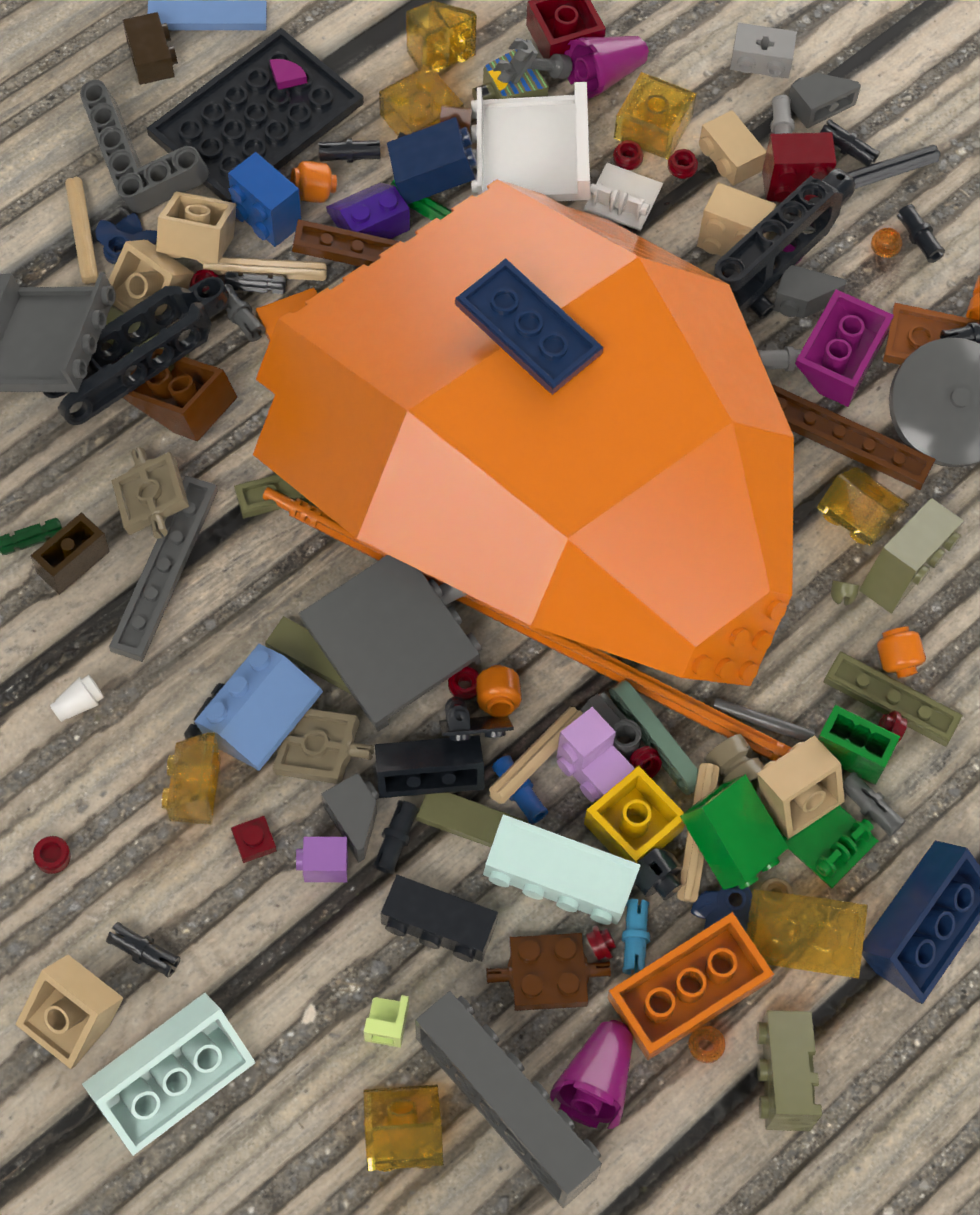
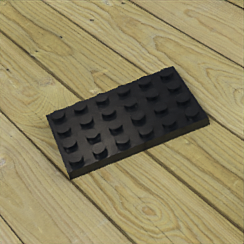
M280 28L148 126L147 133L167 153H171L184 146L195 148L209 169L208 178L203 184L222 201L232 202L228 173L255 152L275 169L279 170L364 104V96L284 29ZM284 59L296 63L304 70L307 76V83L278 90L270 68V60Z

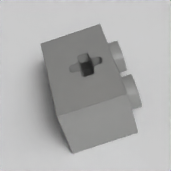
M738 23L730 70L789 79L797 31Z

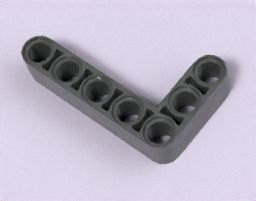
M93 79L82 86L80 97L116 191L134 213L145 212L170 200L176 191L185 193L207 180L209 169L197 150L191 146L181 147L142 166L118 104L105 84L100 80Z

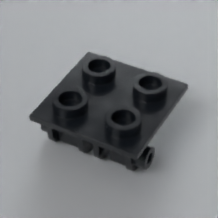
M456 696L449 698L445 704L446 720L439 721L443 736H449L452 741L468 740L471 738V734L485 733V737L488 738L502 737L506 735V731L514 730L508 716L470 718L464 700Z

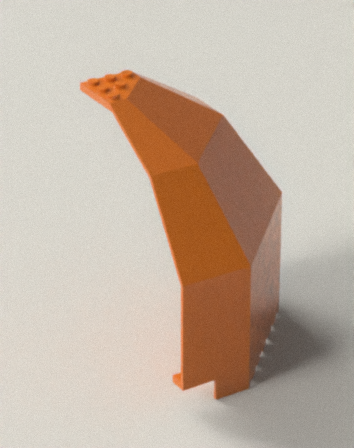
M497 179L487 185L488 190L477 197L471 195L451 208L452 213L441 220L435 218L415 231L416 236L405 243L399 241L379 254L380 259L369 266L363 264L343 277L341 284L331 290L326 288L305 301L306 306L294 314L288 312L278 319L256 380L273 392L275 396L252 455L352 536L530 626L680 678L751 686L792 597L794 436L729 284L610 220L564 206L542 193ZM505 258L603 346V353L553 395L455 305V298Z

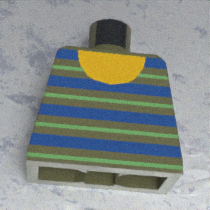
M514 49L488 63L483 68V85L478 87L482 88L483 100L545 97L548 96L549 86L540 71L534 69H527L517 84H513L511 81L503 83L497 79L501 71H493V69L500 60L510 63L517 52ZM477 87L472 89L474 100H477Z

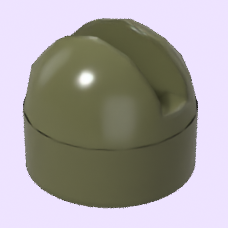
M833 580L831 587L833 601L839 605L844 597L845 606L852 604L858 595L859 585Z

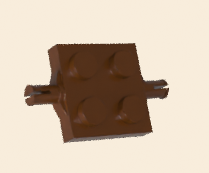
M582 933L510 937L508 967L486 968L487 984L509 982L514 997V1011L588 1007L587 984L589 977H611L610 961L588 963V959L583 951Z

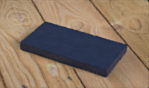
M506 258L455 298V305L552 395L603 353L602 345Z

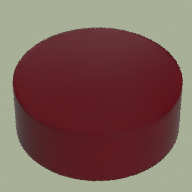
M47 836L35 845L33 858L41 871L55 874L63 871L68 866L71 852L67 843L62 838Z

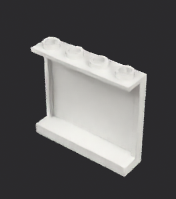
M574 82L575 95L483 100L482 88L477 87V100H471L472 119H477V124L471 125L472 143H477V149H472L477 161V165L473 166V168H477V174H474L475 180L471 181L472 193L480 195L488 190L487 185L498 179L542 193L555 201L591 200L587 82Z

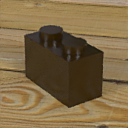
M158 12L123 19L126 40L139 84L142 85L175 77L173 65L178 64L174 46L168 47L167 42L171 41L167 23L161 24Z
M81 512L30 556L37 574L60 595L108 554L110 550L105 533Z

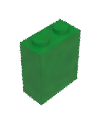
M835 705L818 740L839 760L842 769L850 773L856 772L860 778L876 785L901 736Z
M746 774L722 783L680 815L723 890L738 886L741 890L751 886L759 879L756 874L776 866L780 862L778 856L789 848Z

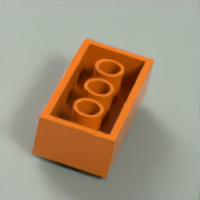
M732 912L610 989L608 1000L622 1022L629 1028L633 1039L646 1059L650 1060L770 983L774 973Z

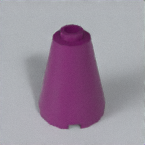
M639 36L586 37L572 40L568 43V45H571L570 50L564 53L572 61V71L567 79L571 85L574 82H587V98L597 97L644 65L648 58V46Z
M618 1020L600 1023L554 1083L550 1093L551 1101L553 1102L556 1098L561 1103L558 1110H563L575 1122L592 1128H597L599 1122L609 1123L607 1129H613L620 1124L624 1111L633 1045V1035L627 1025Z

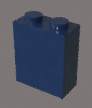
M456 117L387 142L395 184L406 204L475 180L473 166L477 165V161L472 148H468V146L472 145V140L467 127L461 128Z

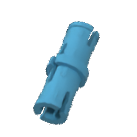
M630 899L626 903V930L622 933V941L625 942L622 972L631 975V970H634L635 974L645 968L646 944L650 942V933L647 932L649 902L643 899L641 900V905H638V899Z

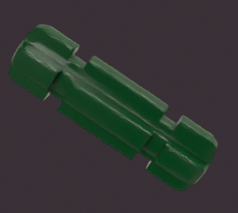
M53 518L45 521V525L41 526L38 523L14 531L15 535L12 536L9 533L0 536L1 554L8 555L16 552V548L20 547V550L46 542V538H52L62 529L59 519Z

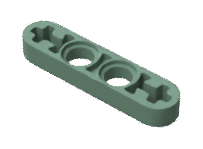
M623 680L609 689L613 703L627 719L633 720L639 725L641 740L646 746H652L658 751L662 767L680 790L686 795L695 792L698 769L628 681Z

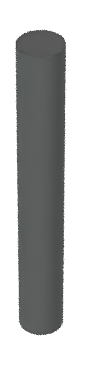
M716 698L713 707L730 717L803 742L815 734L814 730Z

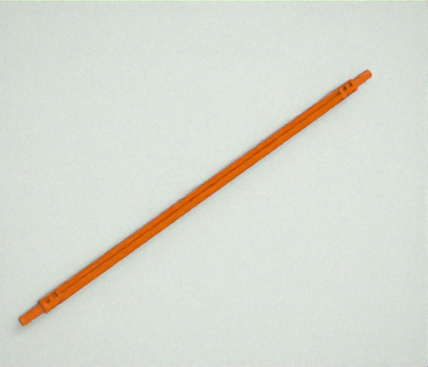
M267 487L264 491L263 499L275 501L278 507L289 512V516L378 561L388 555L356 539L319 508L299 498L294 500L270 487ZM422 572L427 581L433 578L438 586L444 584V582ZM468 594L456 599V601L618 683L623 680L628 681L638 693L726 738L741 734L754 752L772 761L778 760L792 748L596 648L530 626Z

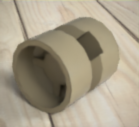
M736 734L724 740L706 756V763L719 766V775L724 777L722 783L746 774L755 790L759 788L757 773L761 771L764 765L759 758H751L753 750L741 734Z

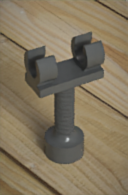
M516 38L509 47L511 50H517L510 63L500 60L493 69V71H501L497 78L503 83L511 81L513 84H517L527 69L548 71L552 78L566 79L572 71V61L568 55L553 54L550 59L538 58V52L531 40L526 39L525 41L521 38Z

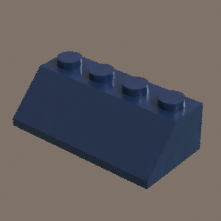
M935 840L858 948V951L875 973L921 1004L925 1002L980 922V865L969 849Z

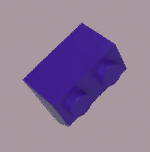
M380 182L326 206L328 214L336 226L341 229L386 239H392L410 231V208L393 185Z

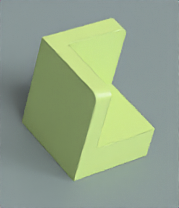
M401 995L400 1001L378 997L373 998L369 1018H366L364 1027V1040L366 1042L401 1048L409 1008V996Z

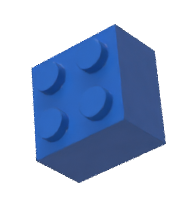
M255 152L228 173L229 193L232 203H236V218L241 222L245 221L261 240H267L276 247L295 232L297 220H302L299 188Z

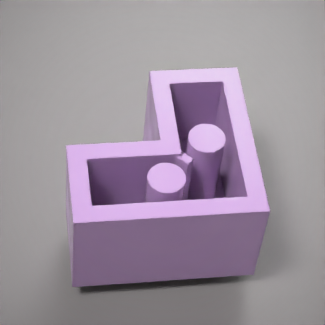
M593 707L560 732L556 757L559 768L565 775L569 777L573 775L581 784L580 789L591 802L600 799L635 769L613 746L615 730Z

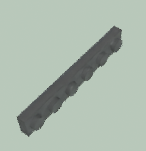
M185 476L183 486L189 507L166 518L165 526L168 534L165 537L162 534L163 538H157L109 645L112 653L143 662L218 492L217 485Z

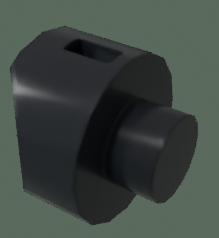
M655 848L637 862V864H640V868L635 879V885L645 897L658 892L663 900H667L681 889L682 884L676 876L680 873L683 866L671 852Z

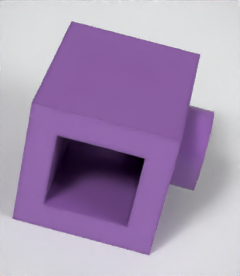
M303 837V849L296 850V870H303L304 882H347V837Z

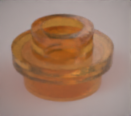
M882 228L873 235L871 248L881 257H894L901 251V236L893 228Z
M712 1026L699 1027L691 1033L688 1041L691 1055L702 1063H713L720 1059L726 1045L722 1033ZM709 1040L713 1045V1049L710 1051L703 1050L700 1047V1041Z

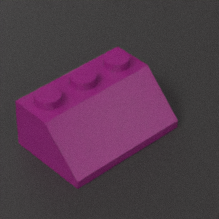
M836 289L796 359V366L820 395L849 407L888 335L894 315Z

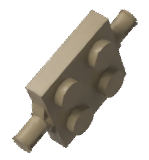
M137 447V452L135 449L131 452L135 463L134 467L127 473L111 480L123 527L129 535H132L151 525L154 537L158 539L163 538L162 534L164 537L168 534L164 519L189 507L176 459L171 452L158 458L147 460L145 449Z
M309 709L277 748L273 771L276 775L339 784L343 780L347 764L351 758L371 760L373 758L372 754L374 755V746L355 743L360 724L357 715Z

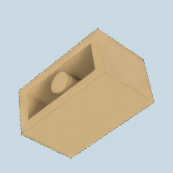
M733 110L702 125L699 140L701 151L712 159L720 175L726 177L733 186L762 171L767 151Z

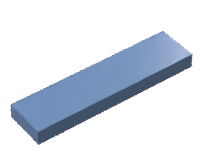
M148 0L147 14L158 12L161 24L167 23L169 30L267 29L266 0Z

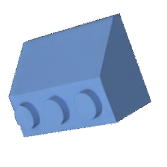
M258 644L194 722L210 745L260 771L323 691L284 655Z

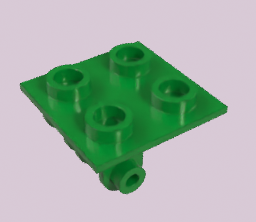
M840 805L790 839H787L785 835L782 836L789 847L788 849L831 889L879 842L872 835L871 831L874 827L867 819H863L861 822L855 820Z

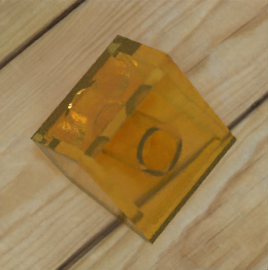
M855 467L837 475L816 508L824 513L823 517L828 522L836 526L841 525L850 531V537L856 542L871 546L880 541L907 509L909 503Z
M208 732L177 742L174 755L169 754L167 776H171L169 788L164 787L162 809L167 810L170 821L212 825L221 765V756L215 733Z
M438 1084L363 1090L367 1171L379 1170L388 1172L394 1169L415 1167L427 1169L432 1166L444 1165Z

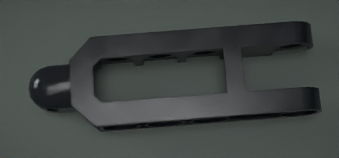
M835 168L823 180L810 176L717 261L714 277L730 285L741 313L748 309L777 282L791 265H795L829 233L840 215L841 206L851 198L855 191V180L852 176L840 168ZM810 194L818 196L811 198L809 202L804 199L806 195ZM787 213L798 215L793 221H788L784 218V215ZM808 226L815 229L813 233H803ZM771 231L778 235L772 240H768L763 234ZM789 244L795 247V250L792 252L782 251ZM724 270H735L729 278L722 275Z
M207 277L189 289L180 286H165L108 323L101 331L96 351L92 354L87 367V375L82 380L79 391L70 392L62 399L60 406H58L59 413L71 425L83 424L207 342L212 326L210 318L221 312L229 302V293L224 282L218 277ZM204 286H209L207 291L202 292ZM167 304L166 310L162 314L155 316L157 308ZM181 319V320H179L178 322H176L175 324L171 325L170 327H168V328L166 329L167 326H169L170 324H172V323L175 322L176 320ZM141 322L135 332L128 333L133 323ZM191 330L186 339L178 341L181 333ZM160 332L158 335H156L155 337H153L152 339H150L149 341H147L139 347L140 344H142L143 342H145L146 340ZM114 339V343L109 349L101 350L106 341ZM164 347L159 357L151 359L155 350ZM131 350H133L131 353H129L128 355H126L125 357H123L122 359H120L119 361H117L116 363H114L113 365H111V363H113L114 361H116L117 359H119L120 357H122V356L125 355L126 353H128V352H130ZM137 365L132 375L124 377L129 367ZM68 392L43 393L48 398H59ZM83 402L78 411L70 413V409L75 403Z

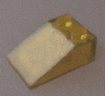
M753 889L747 934L768 965L859 978L868 905Z

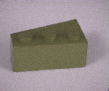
M931 498L882 548L859 591L892 614L915 585L918 586L930 571L929 568H935L946 553L944 550L946 549L950 552L961 538V535L957 532L964 520Z
M767 1010L762 1022H757L756 1027L757 1044L763 1045V1059H758L757 1066L758 1081H764V1096L759 1097V1118L765 1119L766 1130L811 1131L822 1116L821 1104H815L814 1086L819 1085L818 1073H814L813 1055H815L816 1050L812 1012Z

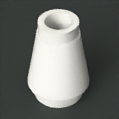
M87 675L83 679L79 677L55 702L50 704V707L57 718L63 722L98 706V701L103 699L104 695L91 676Z

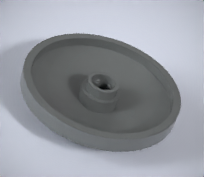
M943 338L926 343L902 362L891 383L889 410L896 432L906 446L936 459L934 464L946 467H964L980 462V344L971 340Z

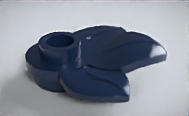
M136 213L130 214L116 225L106 220H100L95 231L97 241L104 246V257L112 264H116L121 253L116 251L122 250L126 241L148 240L154 245L157 243V231H143Z
M738 886L725 890L721 888L720 891H706L694 902L691 913L696 917L706 919L704 930L733 912L752 942L755 943L758 938L760 920L752 909L753 894L749 887L740 890ZM730 894H740L742 904L737 907L732 906L728 900Z

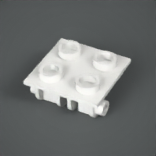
M606 163L597 183H592L590 186L591 200L587 201L584 210L641 231L663 183Z

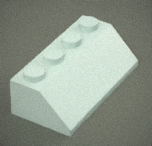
M503 814L483 875L489 877V881L495 885L517 887L522 889L523 894L530 898L542 900L544 897L557 902L556 905L565 911L576 912L579 910L590 914V918L598 923L610 925L611 922L618 924L623 914L640 864Z
M204 993L82 1083V1085L127 1149L134 1156L256 1062L221 1008Z

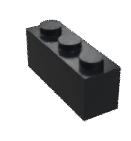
M480 735L471 736L470 739L462 741L440 738L375 744L379 798L485 789L484 761Z
M396 875L380 913L381 924L385 925V929L388 932L402 937L406 934L419 938L421 944L432 949H439L440 946L453 951L455 957L467 962H473L474 959L483 961L498 920L497 911L400 875Z

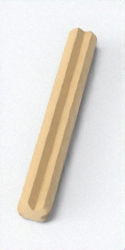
M76 176L68 178L65 184L82 282L88 285L96 283L98 270L82 179Z
M222 257L218 264H203V269L211 270L216 275H225L226 272L233 271L239 272V275H243V272L269 274V278H273V275H282L286 279L324 281L327 278V264L325 262Z
M569 707L489 788L490 798L499 804L505 803L558 749L560 732L583 714L581 710Z
M701 763L699 765L692 806L717 788L720 772L719 766L711 763ZM689 831L687 832L682 861L683 868L679 879L682 887L677 892V899L683 902L694 903L698 900L705 858Z

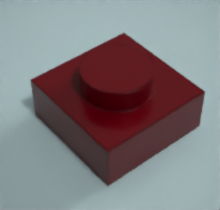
M265 816L231 827L243 863L277 852Z

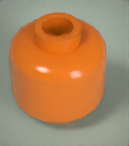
M302 161L297 168H293L291 171L290 181L299 188L300 201L324 203L329 198L330 193L336 192L337 176L332 175L327 163Z
M908 626L883 632V638L877 643V650L883 670L887 673H896L898 678L917 674L916 667L922 665L926 660L919 633L910 631Z
M493 665L478 675L476 687L477 702L479 708L493 717H506L520 706L522 701L521 683L518 673L513 669L502 665Z

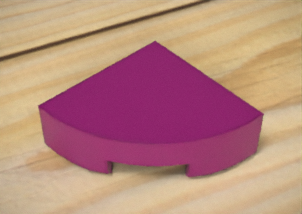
M284 59L270 60V68L278 90L307 83V76L304 70L296 63Z

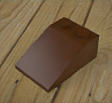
M158 348L155 350L151 359H154L157 355L160 356L163 349ZM183 357L172 364L175 367L171 372L166 368L123 397L124 400L173 433L197 442L238 398L223 369L187 357Z

